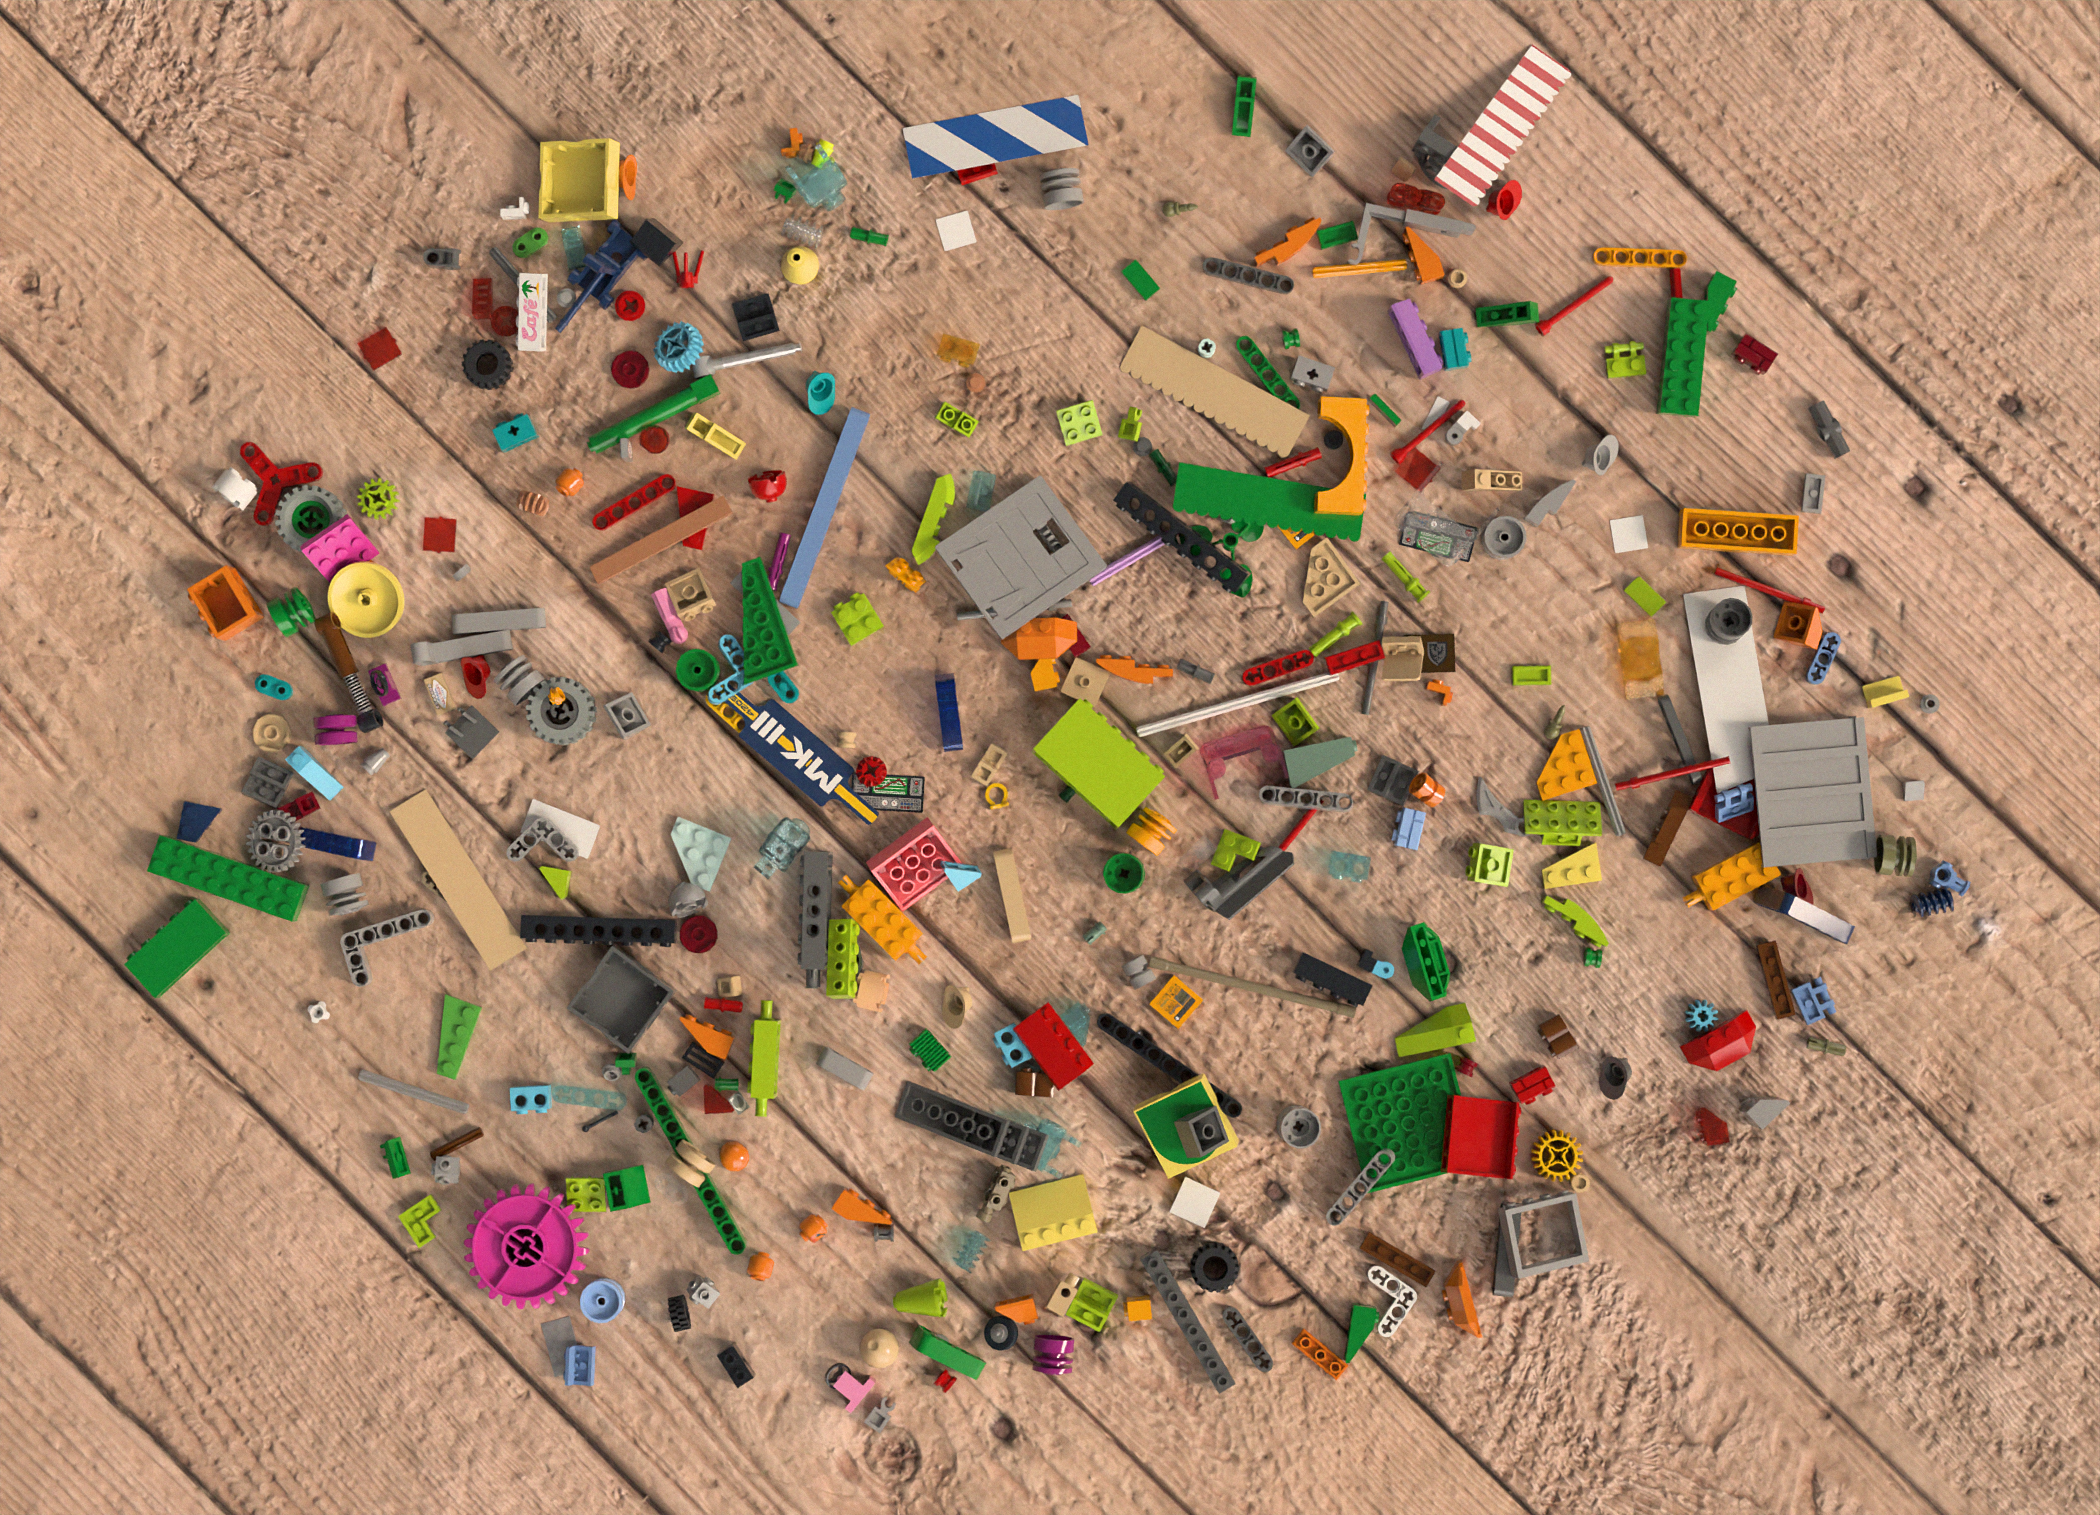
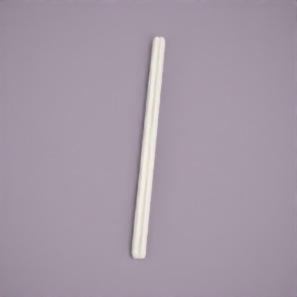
M1329 672L1143 725L1137 727L1136 732L1138 737L1146 736L1339 680V674L1330 676Z

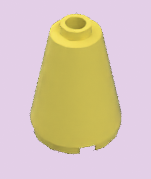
M803 246L789 249L781 260V271L788 281L799 285L812 281L819 269L816 254L811 249Z

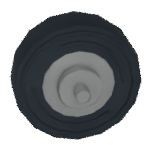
M995 1316L985 1325V1340L992 1349L998 1351L1008 1350L1017 1341L1018 1327L1009 1317Z

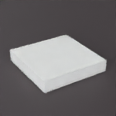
M1185 1177L1169 1212L1205 1228L1220 1192Z

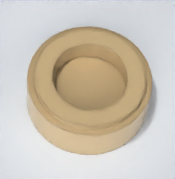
M1576 1173L1570 1179V1187L1577 1193L1587 1191L1590 1186L1589 1178L1582 1173Z

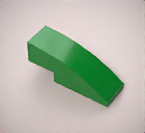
M1237 76L1232 135L1251 137L1257 77Z

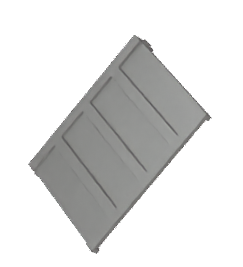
M1850 716L1848 719L1748 727L1751 739L1762 855L1761 866L1773 867L1860 858L1862 860H1869L1872 857H1877L1864 717L1856 718V716Z

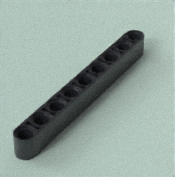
M1102 1013L1098 1016L1097 1024L1101 1030L1179 1083L1185 1082L1180 1079L1182 1071H1189L1191 1074L1190 1079L1199 1075L1113 1015ZM1104 1016H1108L1111 1019V1024L1108 1027H1104L1100 1023L1101 1018ZM1120 1027L1127 1029V1035L1123 1038L1116 1035V1031ZM1135 1038L1143 1040V1045L1139 1049L1132 1046ZM1151 1049L1159 1051L1157 1059H1150L1148 1057V1052ZM1167 1060L1174 1061L1175 1066L1172 1070L1164 1068V1063ZM1208 1081L1214 1093L1219 1092L1222 1094V1100L1218 1102L1222 1112L1231 1118L1238 1117L1242 1112L1241 1104ZM1232 1103L1238 1105V1111L1234 1114L1228 1112V1106Z

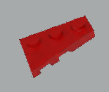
M677 486L680 518L712 502L715 495ZM708 527L682 540L683 546L703 551Z

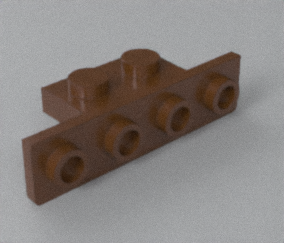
M1675 790L1667 809H1664L1660 815L1661 821L1659 825L1655 826L1651 834L1653 838L1645 852L1644 860L1657 866L1662 865L1693 801V797Z

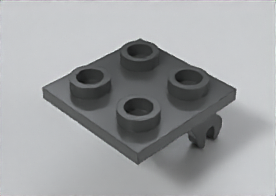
M473 705L467 711L459 706L457 710L462 713V716L454 724L445 720L443 723L449 728L445 733L465 753L474 759L499 731Z

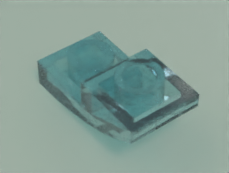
M580 226L561 229L569 270L586 267L587 265L582 262L586 252Z

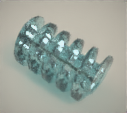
M977 1230L968 1231L972 1237L964 1238L967 1245L960 1244L963 1251H956L960 1257L952 1258L956 1265L969 1273H972L969 1267H976L973 1261L978 1262L980 1260L977 1254H984L981 1248L988 1247L985 1241H991L989 1237Z

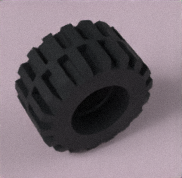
M489 339L487 341L479 340V343H472L473 346L471 348L468 347L466 349L468 352L463 354L464 361H462V366L464 367L463 372L467 376L466 378L481 389L492 390V388H500L501 384L504 386L506 379L511 377L510 372H513V360L510 358L509 352L498 342H493ZM485 355H494L498 360L496 370L490 375L480 374L477 368L479 360Z
M1217 1242L1205 1243V1245L1198 1247V1250L1193 1253L1190 1261V1270L1195 1283L1203 1290L1206 1289L1208 1292L1216 1291L1218 1293L1221 1290H1227L1230 1285L1234 1284L1235 1279L1238 1277L1239 1262L1229 1246L1227 1247L1225 1244ZM1212 1256H1219L1226 1263L1224 1274L1217 1278L1208 1277L1203 1270L1204 1262Z

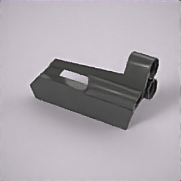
M1275 846L1260 847L1254 861L1245 858L1233 867L1230 872H1226L1213 883H1210L1199 870L1193 872L1183 882L1204 906L1230 920L1294 865V855L1292 852H1285ZM1259 857H1265L1240 879V873Z

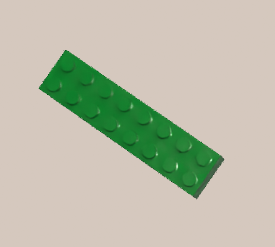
M159 835L147 872L291 922L298 920L310 886L167 835Z

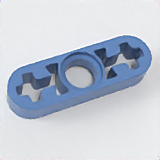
M1830 632L1822 637L1806 672L1808 683L1816 685L1822 683L1841 643L1840 636L1837 633ZM1833 636V641H1835L1836 643L1830 645L1829 650H1832V653L1828 650H1822V647H1828L1829 642L1827 641V638H1831ZM1821 653H1825L1828 656L1826 664H1821L1818 661V656ZM1818 667H1824V671L1822 669L1818 671L1817 675L1820 678L1813 681L1811 673H1815Z

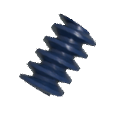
M1946 888L1942 889L1941 892L1934 890L1933 893L1928 891L1926 894L1919 893L1918 896L1912 894L1910 897V905L1914 917H1916V913L1923 917L1924 911H1926L1928 916H1931V910H1934L1937 915L1939 914V908H1941L1943 913H1946L1947 907H1949L1951 912L1954 911L1952 894Z

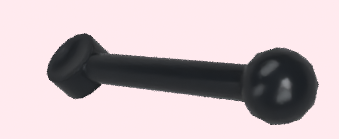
M616 1110L589 1125H584L582 1131L588 1132L590 1128L618 1114V1111Z

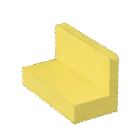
M1899 676L1862 686L1868 708L1909 697L1908 690H1903Z

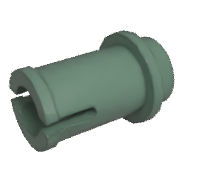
M1101 921L1095 922V926L1083 935V938L1088 941L1089 945L1102 934H1106L1107 928Z

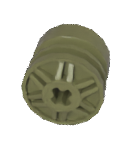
M1879 835L1876 840L1877 857H1874L1876 874L1891 875L1893 870H1895L1896 876H1902L1903 874L1906 877H1911L1917 859L1914 837H1907L1905 839L1904 836H1899L1896 842L1895 837L1892 835Z

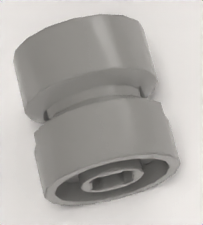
M1144 955L1122 966L1126 976L1131 977L1130 983L1134 990L1156 979L1152 970L1147 968L1148 962Z

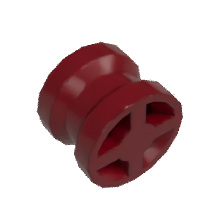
M1461 1056L1460 1063L1455 1067V1070L1472 1078L1473 1070L1477 1068L1478 1063Z

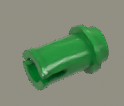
M715 1078V1090H719V1092L721 1090L738 1091L739 1078Z

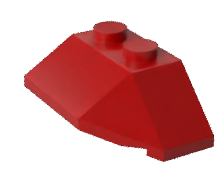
M1744 1010L1679 1047L1689 1064L1717 1072L1750 1054L1756 1025L1749 1012Z

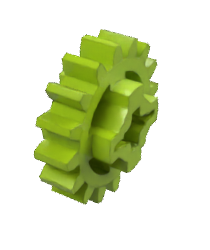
M372 478L371 484L364 483L365 489L359 488L362 495H357V498L361 499L358 506L364 507L361 512H368L367 517L371 518L374 515L376 520L379 519V516L386 519L387 513L392 516L391 510L398 509L395 503H399L400 500L396 499L395 496H398L399 492L393 491L396 486H389L390 481L386 480L383 483V479L378 478L376 482ZM378 487L377 490L370 491L372 488ZM388 491H389L390 497H391V500H390V501L388 500V497H387ZM372 495L382 498L385 503L375 500ZM367 497L369 498V501H370L369 507H368L367 502H366V498H367ZM385 506L387 507L386 509H384V510H382V511H378V510H379L380 508H382V507H385Z

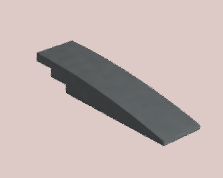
M907 1081L895 1117L1035 1172L1049 1137L1046 1133Z

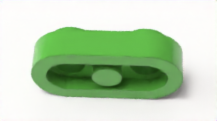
M539 227L530 230L513 243V252L519 258L529 257L548 243V234ZM536 234H541L539 240H535ZM525 245V249L520 251L519 246Z

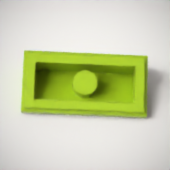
M1637 576L1624 589V592L1650 617L1666 603L1640 576Z

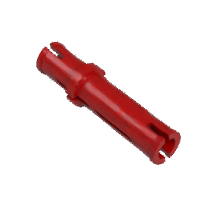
M1316 447L1304 453L1299 452L1294 457L1264 467L1267 477L1270 478L1299 466H1307V463L1321 459L1322 455L1319 448Z

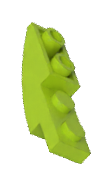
M1544 895L1541 901L1545 904L1544 908L1552 913L1556 910L1562 914L1561 918L1570 923L1573 920L1571 928L1575 930V935L1583 939L1585 936L1592 939L1590 943L1599 948L1601 946H1608L1609 943L1599 925L1579 905L1568 898H1565L1561 904L1551 897Z

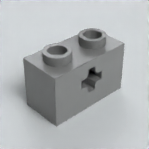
M1298 356L1290 380L1294 381L1293 384L1300 387L1310 386L1312 387L1311 390L1318 393L1327 392L1335 367ZM1311 371L1315 372L1314 376H1316L1313 380L1309 379L1310 376L1308 375Z

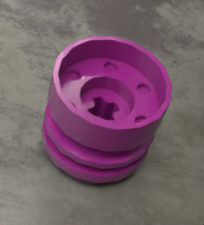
M1035 1335L1034 1350L1042 1352V1354L1033 1356L1034 1361L1041 1363H1034L1032 1370L1048 1375L1072 1373V1366L1066 1364L1073 1363V1359L1065 1356V1354L1074 1352V1338L1061 1335Z

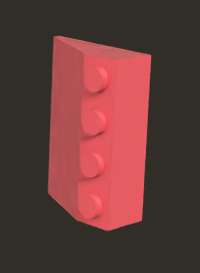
M927 817L868 860L866 864L903 912L948 879L940 865L941 861L960 864L962 862Z

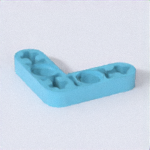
M732 635L722 636L718 642V647L735 674L709 690L707 698L714 705L721 704L754 683L744 685V670L742 669L741 672L738 670L744 666V662L740 665L733 662V656L740 655L744 660V651ZM724 640H726L727 642H732L730 645L732 650H734L735 648L737 649V651H734L730 656L728 653H730L731 650L728 646H723L725 642ZM735 681L738 688L732 691L727 687V683ZM724 688L725 692L720 695V700L712 698L713 691L719 693Z

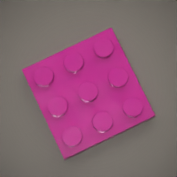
M348 514L300 546L301 551L329 583L347 565L360 561H369L380 554L378 549Z

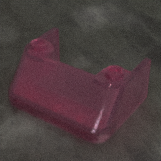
M1267 725L1259 726L1206 742L1201 746L1200 756L1214 800L1219 799L1214 780L1221 778L1225 774L1226 767L1224 761L1261 750L1262 756L1266 761H1278L1283 779L1289 778L1280 746L1271 727Z

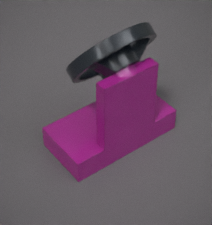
M386 663L368 671L371 686L379 696L382 706L402 699Z

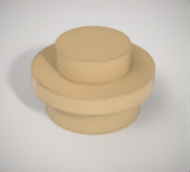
M1454 269L1448 275V283L1453 288H1461L1467 282V275L1461 269Z

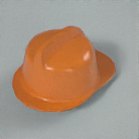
M631 154L626 159L619 160V187L624 189L628 200H633L635 197L637 175L636 158Z

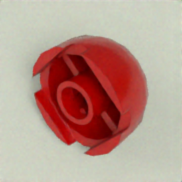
M769 470L764 471L763 475L757 477V474L750 476L748 484L756 498L771 503L777 501V497L785 492L787 478L785 471Z

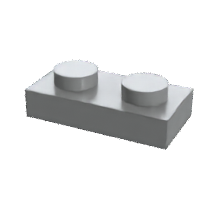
M1805 474L1801 512L1821 514L1825 475Z

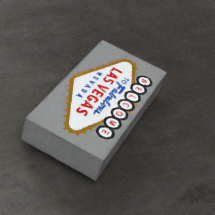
M621 438L620 456L626 462H633L632 442L628 438Z

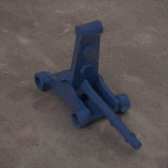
M616 219L612 221L606 230L611 235L607 241L599 247L594 255L588 253L584 257L582 262L587 265L584 270L580 272L578 269H574L569 275L567 281L572 285L577 283L584 290L577 300L572 303L573 305L565 316L560 319L559 324L555 328L558 332L561 333L569 325L570 320L581 309L582 304L590 294L600 301L598 305L606 310L614 300L609 293L638 257L643 261L648 258L630 243L633 237L621 228L622 224ZM615 252L622 255V259L618 263L611 258ZM606 273L609 274L608 277L603 278Z

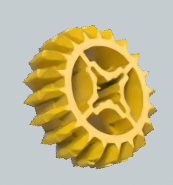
M1553 1129L1551 1131L1552 1136L1548 1132H1544L1546 1138L1543 1139V1137L1539 1136L1538 1139L1541 1143H1533L1538 1149H1531L1532 1153L1537 1154L1531 1157V1160L1537 1161L1533 1165L1534 1168L1541 1167L1537 1171L1539 1175L1545 1171L1543 1178L1547 1179L1551 1175L1550 1179L1554 1182L1557 1176L1558 1181L1562 1182V1175L1568 1180L1570 1179L1569 1172L1576 1175V1172L1573 1170L1574 1167L1577 1169L1581 1168L1576 1163L1577 1161L1583 1162V1159L1578 1157V1155L1583 1154V1151L1577 1150L1581 1147V1144H1574L1577 1140L1576 1137H1572L1569 1140L1571 1133L1567 1132L1563 1136V1130H1559L1557 1135ZM1554 1140L1566 1142L1558 1148H1554L1549 1144ZM1544 1148L1549 1152V1157L1545 1163L1542 1160ZM1569 1148H1571L1572 1158L1570 1163H1568L1565 1159V1155L1568 1152ZM1551 1149L1558 1153L1559 1151L1561 1152L1559 1156L1561 1157L1562 1161L1556 1158L1555 1160L1553 1159L1555 1155L1553 1154ZM1556 1163H1560L1564 1167L1560 1171H1551L1548 1168Z

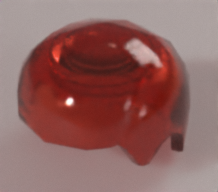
M650 425L642 430L639 436L640 446L646 449L648 453L660 454L670 444L669 433L659 425Z

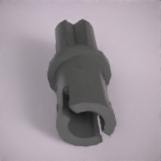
M1180 659L1177 665L1178 670L1193 676V679L1196 677L1211 684L1215 673L1201 668L1199 664L1197 666L1184 659Z

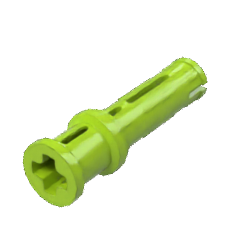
M1391 551L1381 559L1403 582L1405 590L1409 591L1417 599V603L1421 602L1430 593L1429 590H1426L1419 583L1420 580L1418 578H1414Z
M1353 611L1342 622H1337L1338 624H1336L1337 626L1308 648L1315 658L1338 639L1348 636L1355 627L1362 625V622Z

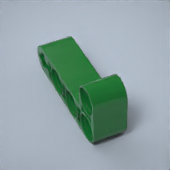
M921 1325L917 1326L909 1341L918 1352L975 1380H978L986 1365L983 1359L935 1336L932 1331Z

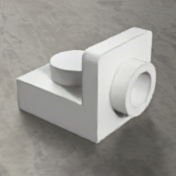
M519 197V208L509 205L506 206V209H500L502 219H526V214H529V202H526L524 197Z

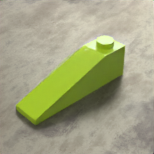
M1465 1003L1445 1007L1394 1038L1398 1057L1476 1042L1472 1021Z

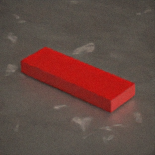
M1377 640L1324 657L1331 676L1384 659L1385 656L1380 641Z

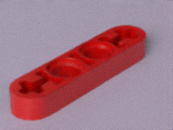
M1302 650L1249 668L1243 673L1242 680L1244 684L1254 686L1310 666L1314 661V655L1309 650ZM1303 653L1306 656H1310L1308 664L1302 661L1298 663L1300 667L1296 668L1293 656H1296V660L1302 658ZM1288 659L1292 662L1293 666L1290 670L1282 668L1283 660ZM1266 666L1274 668V674L1270 677L1266 676L1263 672ZM1260 668L1263 680H1260V676L1254 678L1253 683L1250 680H1246L1245 677L1248 676V672L1254 675L1258 673L1256 669Z

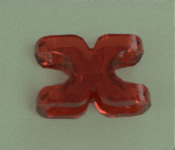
M1395 183L1387 195V202L1390 206L1402 210L1410 209L1438 215L1445 205V198L1442 194L1434 191L1420 190L1412 185Z

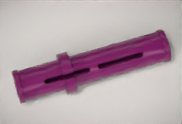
M782 532L779 533L772 564L768 568V578L774 591H777L780 575H783L782 567L791 535Z

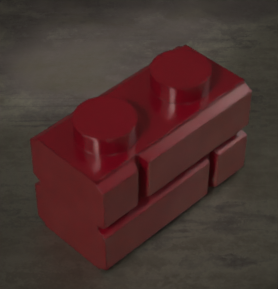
M1745 333L1731 355L1734 356L1733 360L1737 363L1748 365L1750 367L1749 370L1754 374L1764 375L1776 359L1778 353Z

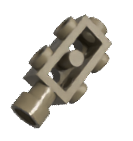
M1001 1164L1000 1167L997 1166L995 1171H993L990 1183L984 1190L982 1198L984 1204L976 1214L978 1219L990 1223L993 1210L1000 1211L1002 1206H1005L1009 1190L1015 1185L1016 1176L1011 1172L1012 1169Z

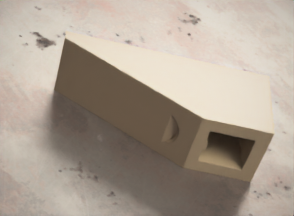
M1480 469L1462 471V491H1522V472Z

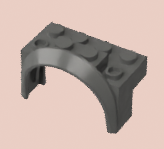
M1434 114L1411 151L1418 158V163L1425 176L1437 186L1447 189L1434 179L1443 168L1438 163L1446 164L1457 149V146L1433 131L1441 119Z

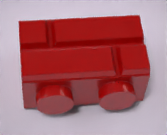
M1545 1065L1509 1082L1518 1101L1521 1104L1525 1103V1105L1536 1101L1535 1097L1540 1094L1546 1096L1552 1093V1088L1556 1086Z

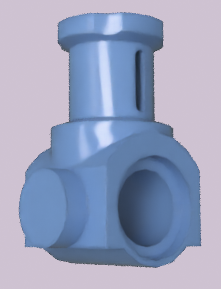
M1942 860L1941 863H1938L1930 871L1929 884L1937 889H1940L1941 886L1946 889L1950 887L1962 897L1967 892L1971 882L1957 877V873L1952 869L1953 865ZM1940 869L1943 870L1945 874L1942 880H1940L1937 877V873Z

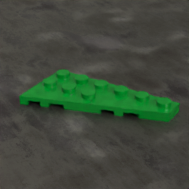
M761 557L742 563L744 685L799 666Z

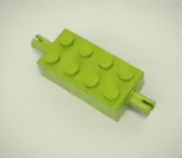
M761 1000L760 1017L751 1023L750 1034L754 1035V1040L750 1043L749 1054H753V1058L749 1062L748 1073L752 1074V1077L748 1081L747 1093H751L750 1098L756 1099L755 1116L767 1117V1099H774L777 1096L781 1019L772 1018L773 1000Z

